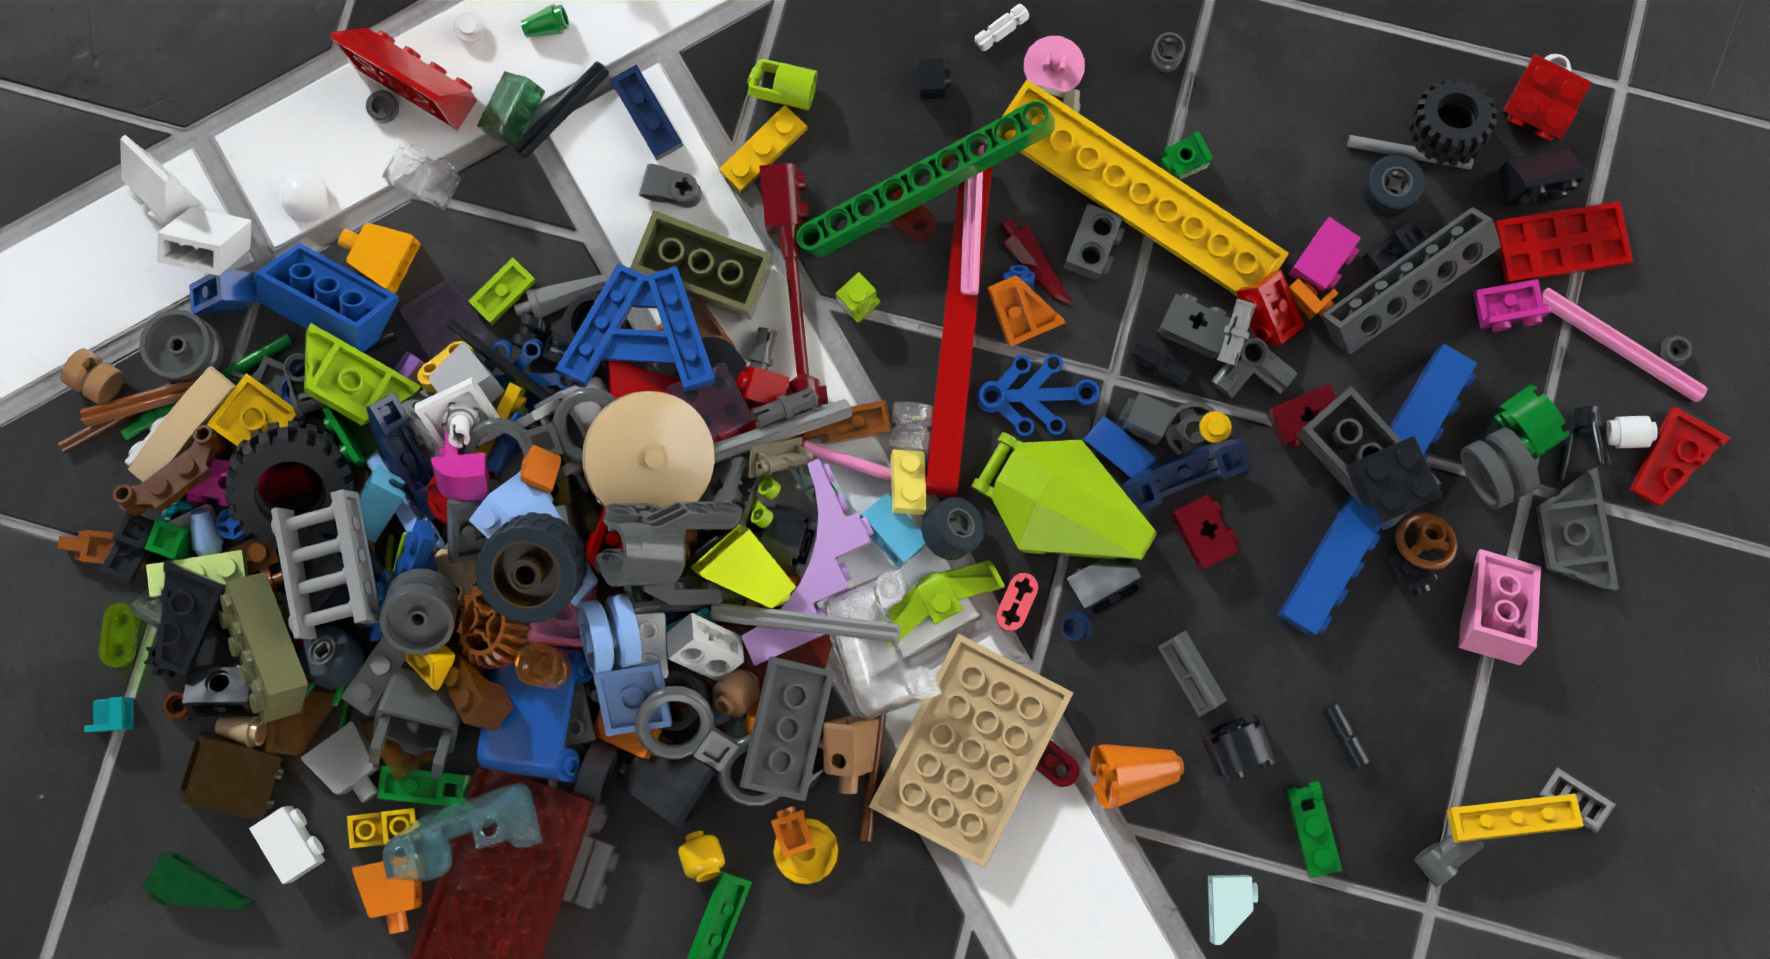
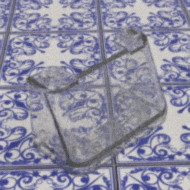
M900 569L886 572L831 596L823 605L825 615L891 623L887 607L900 602L906 591ZM830 635L853 707L861 717L866 719L876 718L942 694L937 678L930 669L916 667L907 670L898 642L893 643Z

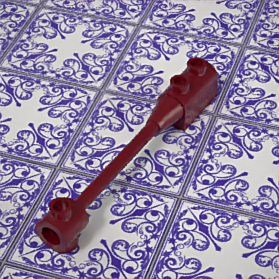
M792 163L760 165L765 228L767 234L778 233L781 254L786 265L797 376L788 382L785 396L787 397L811 387L814 390V393H811V395L816 394L818 399L817 407L794 414L799 415L828 404L826 385L820 386L819 379L809 375L798 269L800 245L796 238L797 232L803 225V221L809 220L807 201L801 202L800 191L806 190L804 171L798 172L797 165Z

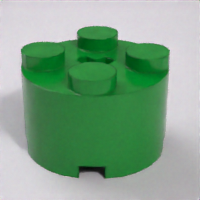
M1528 385L1498 406V414L1493 417V420L1499 429L1503 427L1511 429L1527 447L1532 458L1537 459L1569 437L1570 433L1569 430L1562 431L1561 426L1566 422L1552 401L1544 393L1538 397L1532 392L1537 387Z

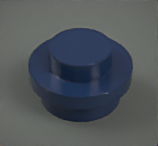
M1079 610L1068 612L1061 621L1063 636L1073 642H1083L1089 638L1092 626L1088 616Z

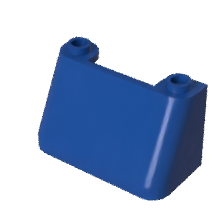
M532 642L525 643L523 645L524 654L517 655L516 662L508 664V667L491 669L489 681L503 685L514 707L496 731L481 728L477 750L478 762L482 767L576 783L580 768L579 755L575 750L564 748L575 682L587 683L593 677V673L589 669L582 649Z

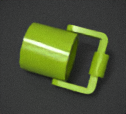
M760 59L756 67L752 68L748 77V95L774 103L809 110L815 93L818 72L791 64ZM763 71L776 74L773 89L758 86L763 76Z

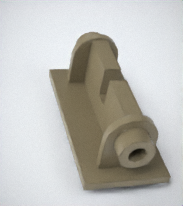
M801 436L750 447L748 477L767 476L775 472L800 466L806 467L807 463L813 461V453L811 450L802 447Z

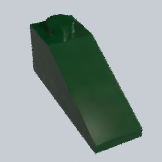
M175 851L162 853L142 885L143 889L150 892L149 898L161 905L168 903L174 905L245 909L252 907L255 903V900Z

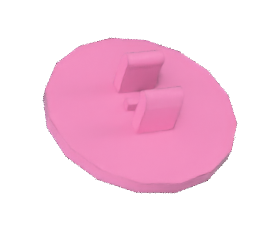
M1047 36L1037 40L1029 47L1024 58V74L1029 81L1035 85L1045 86L1062 92L1074 89L1079 85L1085 72V59L1080 48L1073 41L1062 36Z

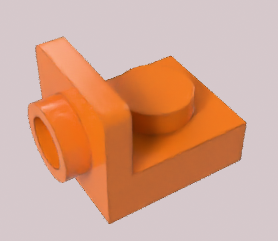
M1298 278L1289 286L1297 308L1309 320L1316 314L1322 318L1321 314L1335 305L1332 301L1338 294L1335 289L1320 301L1317 297V291L1308 282L1303 283Z
M795 806L776 812L778 819L771 821L784 859L815 848L805 819L804 810L796 812Z

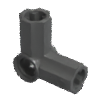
M1250 338L1243 343L1237 366L1225 363L1210 382L1222 394L1232 399L1251 375L1254 374L1279 395L1293 381L1297 372L1270 351L1264 341L1259 338ZM1248 345L1254 346L1258 350L1259 355L1255 362L1249 361L1245 357L1244 351Z

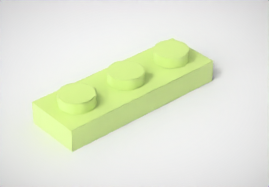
M245 550L171 561L223 584H226V581L249 576ZM164 562L146 565L150 597H161V590H164Z

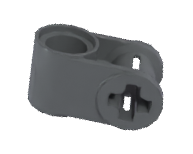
M647 164L639 196L654 202L691 208L700 202L702 190L697 184L696 179L688 173L671 170L656 164ZM689 185L692 191H686L683 196L680 190H686Z
M302 353L290 355L285 360L283 366L290 390L291 403L298 419L303 418L305 413L327 406L304 393L305 375L302 377L294 376L295 367L305 363V354Z

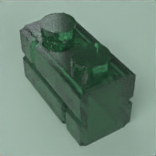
M504 71L482 113L477 127L497 141L519 146L524 136V131L527 130L545 94V90L526 76Z

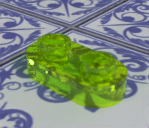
M116 603L108 607L104 613L99 656L107 666L125 667L135 657L140 616L137 609L132 605ZM126 614L128 621L125 625H122L120 618ZM119 646H122L124 649L121 657L116 655V650Z

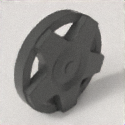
M1187 402L1174 410L1164 434L1167 445L1175 455L1213 444L1206 441L1199 430L1200 421L1207 413L1199 416L1193 408L1203 409L1207 413L1216 411L1214 408L1202 402ZM1179 413L1180 423L1171 425L1173 418ZM1172 440L1181 442V450L1175 446Z

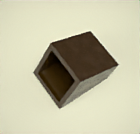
M198 731L178 794L183 803L261 821L264 814H270L275 800V795L271 794L274 782H280L285 764L281 763L282 757L277 753L256 747H247L235 741Z

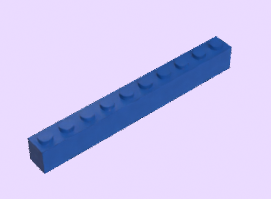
M1446 344L1435 350L1390 426L1402 441L1415 436L1426 460L1429 455L1425 451L1429 444H1435L1444 431V427L1441 424L1445 417H1451L1460 404L1457 397L1461 390L1466 391L1476 377V374L1472 372L1477 363ZM1349 494L1277 617L1308 636H1314L1318 632L1322 634L1326 630L1332 619L1328 615L1334 604L1339 606L1348 593V590L1344 587L1350 577L1355 579L1364 566V562L1361 561L1366 550L1371 552L1380 539V535L1377 532L1381 526H1372L1365 509L1351 494Z

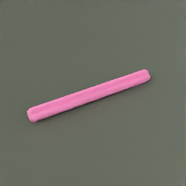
M1547 288L1541 293L1544 307L1550 306L1552 313L1694 402L1702 400L1708 390L1705 385L1554 290Z

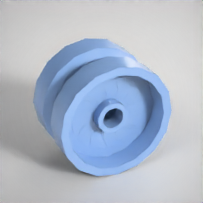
M626 593L608 596L604 608L596 599L578 603L577 617L581 643L587 664L593 674L610 671L614 664V658L622 668L641 663L642 650L639 628L632 603Z

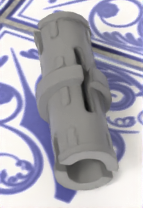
M1236 299L1229 326H1225L1224 329L1226 335L1217 358L1218 361L1237 366L1244 340L1248 339L1250 334L1247 331L1256 304Z

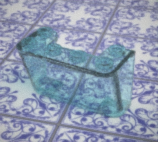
M515 783L425 814L389 840L385 845L383 863L387 879L429 881L443 876L448 872L452 864L449 839L473 832L477 849L502 841H509L519 848L542 843L530 789L524 784ZM497 824V830L493 836L486 837L483 834L482 828Z

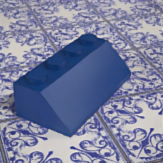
M299 242L255 273L258 303L306 329L312 323L361 352H364L379 340L399 301V296Z

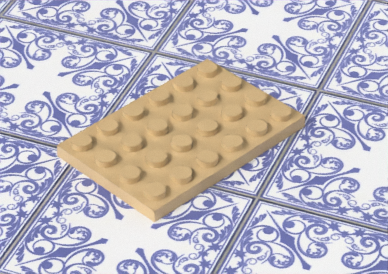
M958 634L869 807L985 868L1074 693Z

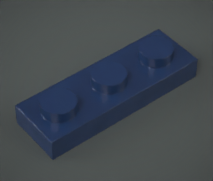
M637 64L610 79L611 84L656 161L683 146L681 139Z

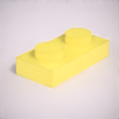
M893 449L891 453L892 513L924 515L926 511L924 452Z

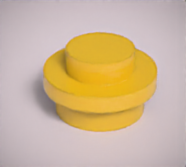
M1218 411L1207 413L1199 424L1200 434L1210 443L1225 441L1232 429L1229 418Z

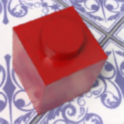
M745 366L744 371L739 373L736 381L737 397L766 405L776 401L778 396L785 395L790 377L757 367Z

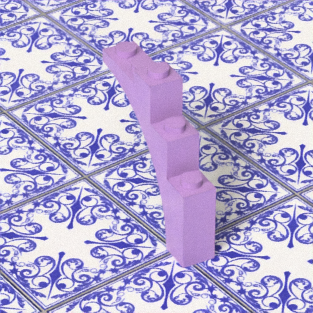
M818 458L807 463L815 487L818 507L815 546L810 564L799 586L779 610L825 615L822 607L816 610L813 604L849 589L846 582L851 580L845 563L838 564L836 559L870 544L871 541L868 536L874 533L867 517L860 519L858 512L845 517L843 512L849 509L842 493L840 492L835 495L830 483L836 481L828 463L822 465ZM757 626L741 637L754 666L768 661L770 656L777 657L825 634Z

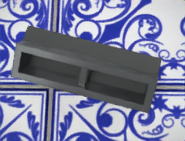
M1186 630L1158 646L1199 717L1227 701Z

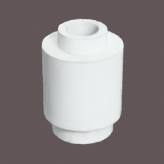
M1649 416L1615 417L1614 420H1608L1606 423V441L1609 446L1615 445L1616 448H1647L1651 446L1652 441L1657 439L1656 422H1651Z

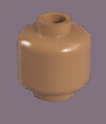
M735 669L723 676L713 687L712 691L716 709L723 715L736 718L744 716L760 699L761 690L758 678L752 672Z

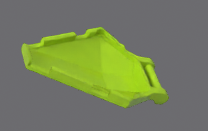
M1005 432L1001 433L997 440L999 444L979 479L975 478L970 487L993 500L1020 552L1037 554L1048 552L1077 557L1115 559L1116 557L1142 560L1156 536V531L1082 440L1023 443ZM1011 449L1013 452L996 479L993 488L990 486V483Z

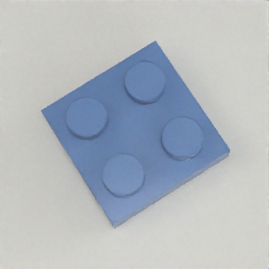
M660 660L642 662L639 665L626 668L616 666L612 667L608 672L593 674L606 736L635 732V716L641 703L652 692L665 687ZM669 702L658 706L652 712L648 721L649 730L670 727L673 721Z

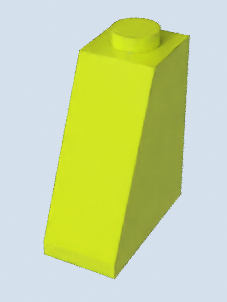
M740 524L690 567L701 577L771 609L784 604L790 598L791 592L796 588L750 529Z

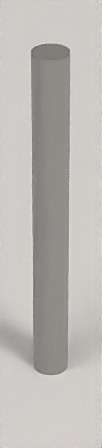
M1349 135L1347 147L1387 155H1403L1410 159L1431 163L1437 162L1435 158L1430 160L1425 158L1426 151L1422 150L1419 152L1414 146ZM1471 158L1470 162L1466 164L1458 161L1457 166L1453 167L1471 170L1474 159ZM1444 162L1443 165L1449 166V162Z

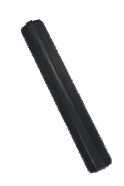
M596 61L514 144L515 150L522 157L527 158L609 75L607 68L599 61Z

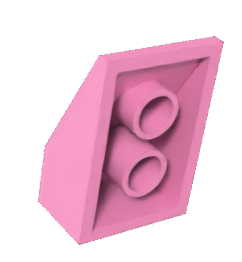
M1479 549L1460 621L1458 648L1521 665L1537 648L1541 566Z

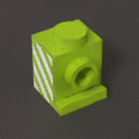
M860 272L836 292L837 302L857 323L881 303L876 297V289Z

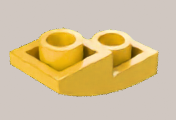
M414 808L347 816L349 849L417 841Z

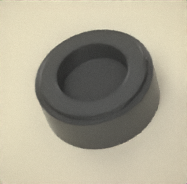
M379 90L368 97L366 110L374 121L384 124L393 121L397 117L399 104L390 92Z

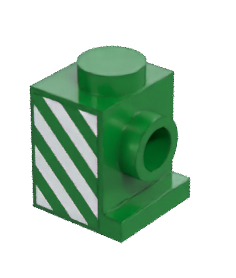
M1198 131L1193 133L1192 136L1164 148L1160 163L1163 170L1178 180H1182L1208 168L1213 157ZM1186 151L1190 159H1182L1180 153Z

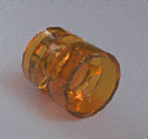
M535 642L527 644L519 651L515 660V671L519 679L525 684L552 690L565 684L570 676L571 663L567 654L561 649Z

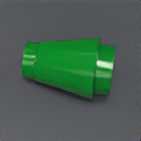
M551 4L521 20V27L526 38L563 34L564 30L570 27L567 13L562 4L557 6Z

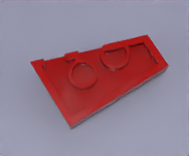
M1677 407L1670 408L1657 433V439L1653 441L1629 492L1654 506H1662L1688 480V477L1699 466L1704 465L1711 458L1710 455L1720 446L1724 445L1731 437Z

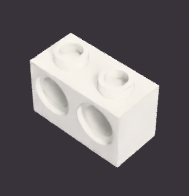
M693 613L689 614L666 633L669 660L716 681H719L723 676L744 663L742 637Z

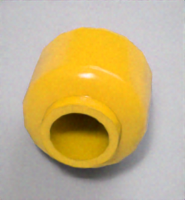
M696 831L685 837L686 842L678 849L685 875L688 878L695 879L696 882H705L719 876L721 873L720 869L725 864V858L718 838L714 835H705L704 831Z

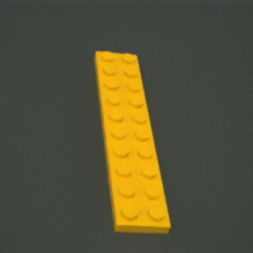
M1026 79L1003 114L1005 116L1032 101L1044 103L1055 119V129L1048 137L1025 148L1020 153L1109 212L1123 217L1122 220L1236 296V291L1240 288L1254 286L1271 272L1278 271L1289 254L1028 79ZM1045 115L1034 117L1032 125L1040 124L1044 120ZM1016 130L1006 132L1003 140L1012 139L1016 134Z

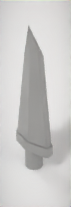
M598 275L525 291L528 301L514 305L516 314L520 317L523 313L529 314L533 312L534 317L543 319L569 306L580 295L590 292L596 293L602 290L609 277Z

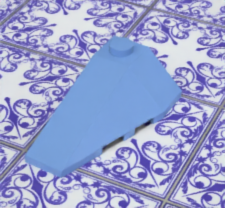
M520 471L488 494L469 521L489 539L502 525L520 514L522 516L530 512L547 513L553 517L560 518L552 503L554 499L551 494L521 482ZM588 562L587 575L583 580V585L570 602L575 607L584 600L598 582Z

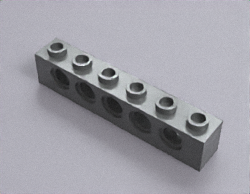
M1474 207L1470 208L1321 314L1331 341L1351 355L1501 248L1493 219Z

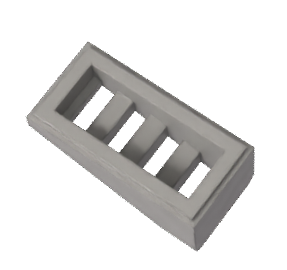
M1557 767L1539 795L1541 797L1554 796L1552 794L1559 782L1563 780L1567 784L1560 795H1567L1574 788L1578 791L1576 794L1578 804L1583 796L1589 798V801L1580 813L1583 825L1597 833L1616 804ZM1596 803L1601 808L1592 820L1587 815Z

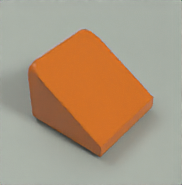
M536 445L531 446L522 461L520 481L551 493L560 468L561 457Z

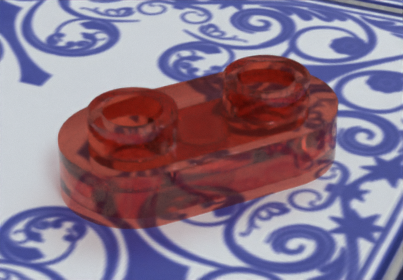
M903 190L896 191L892 196V201L899 200L903 195ZM922 204L891 220L914 241H926L935 231V218ZM917 222H922L926 227L922 231H917L914 225Z

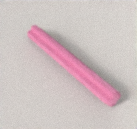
M983 145L977 148L975 156L984 154ZM983 172L966 180L964 186L961 292L963 295L968 296L977 295L979 292Z

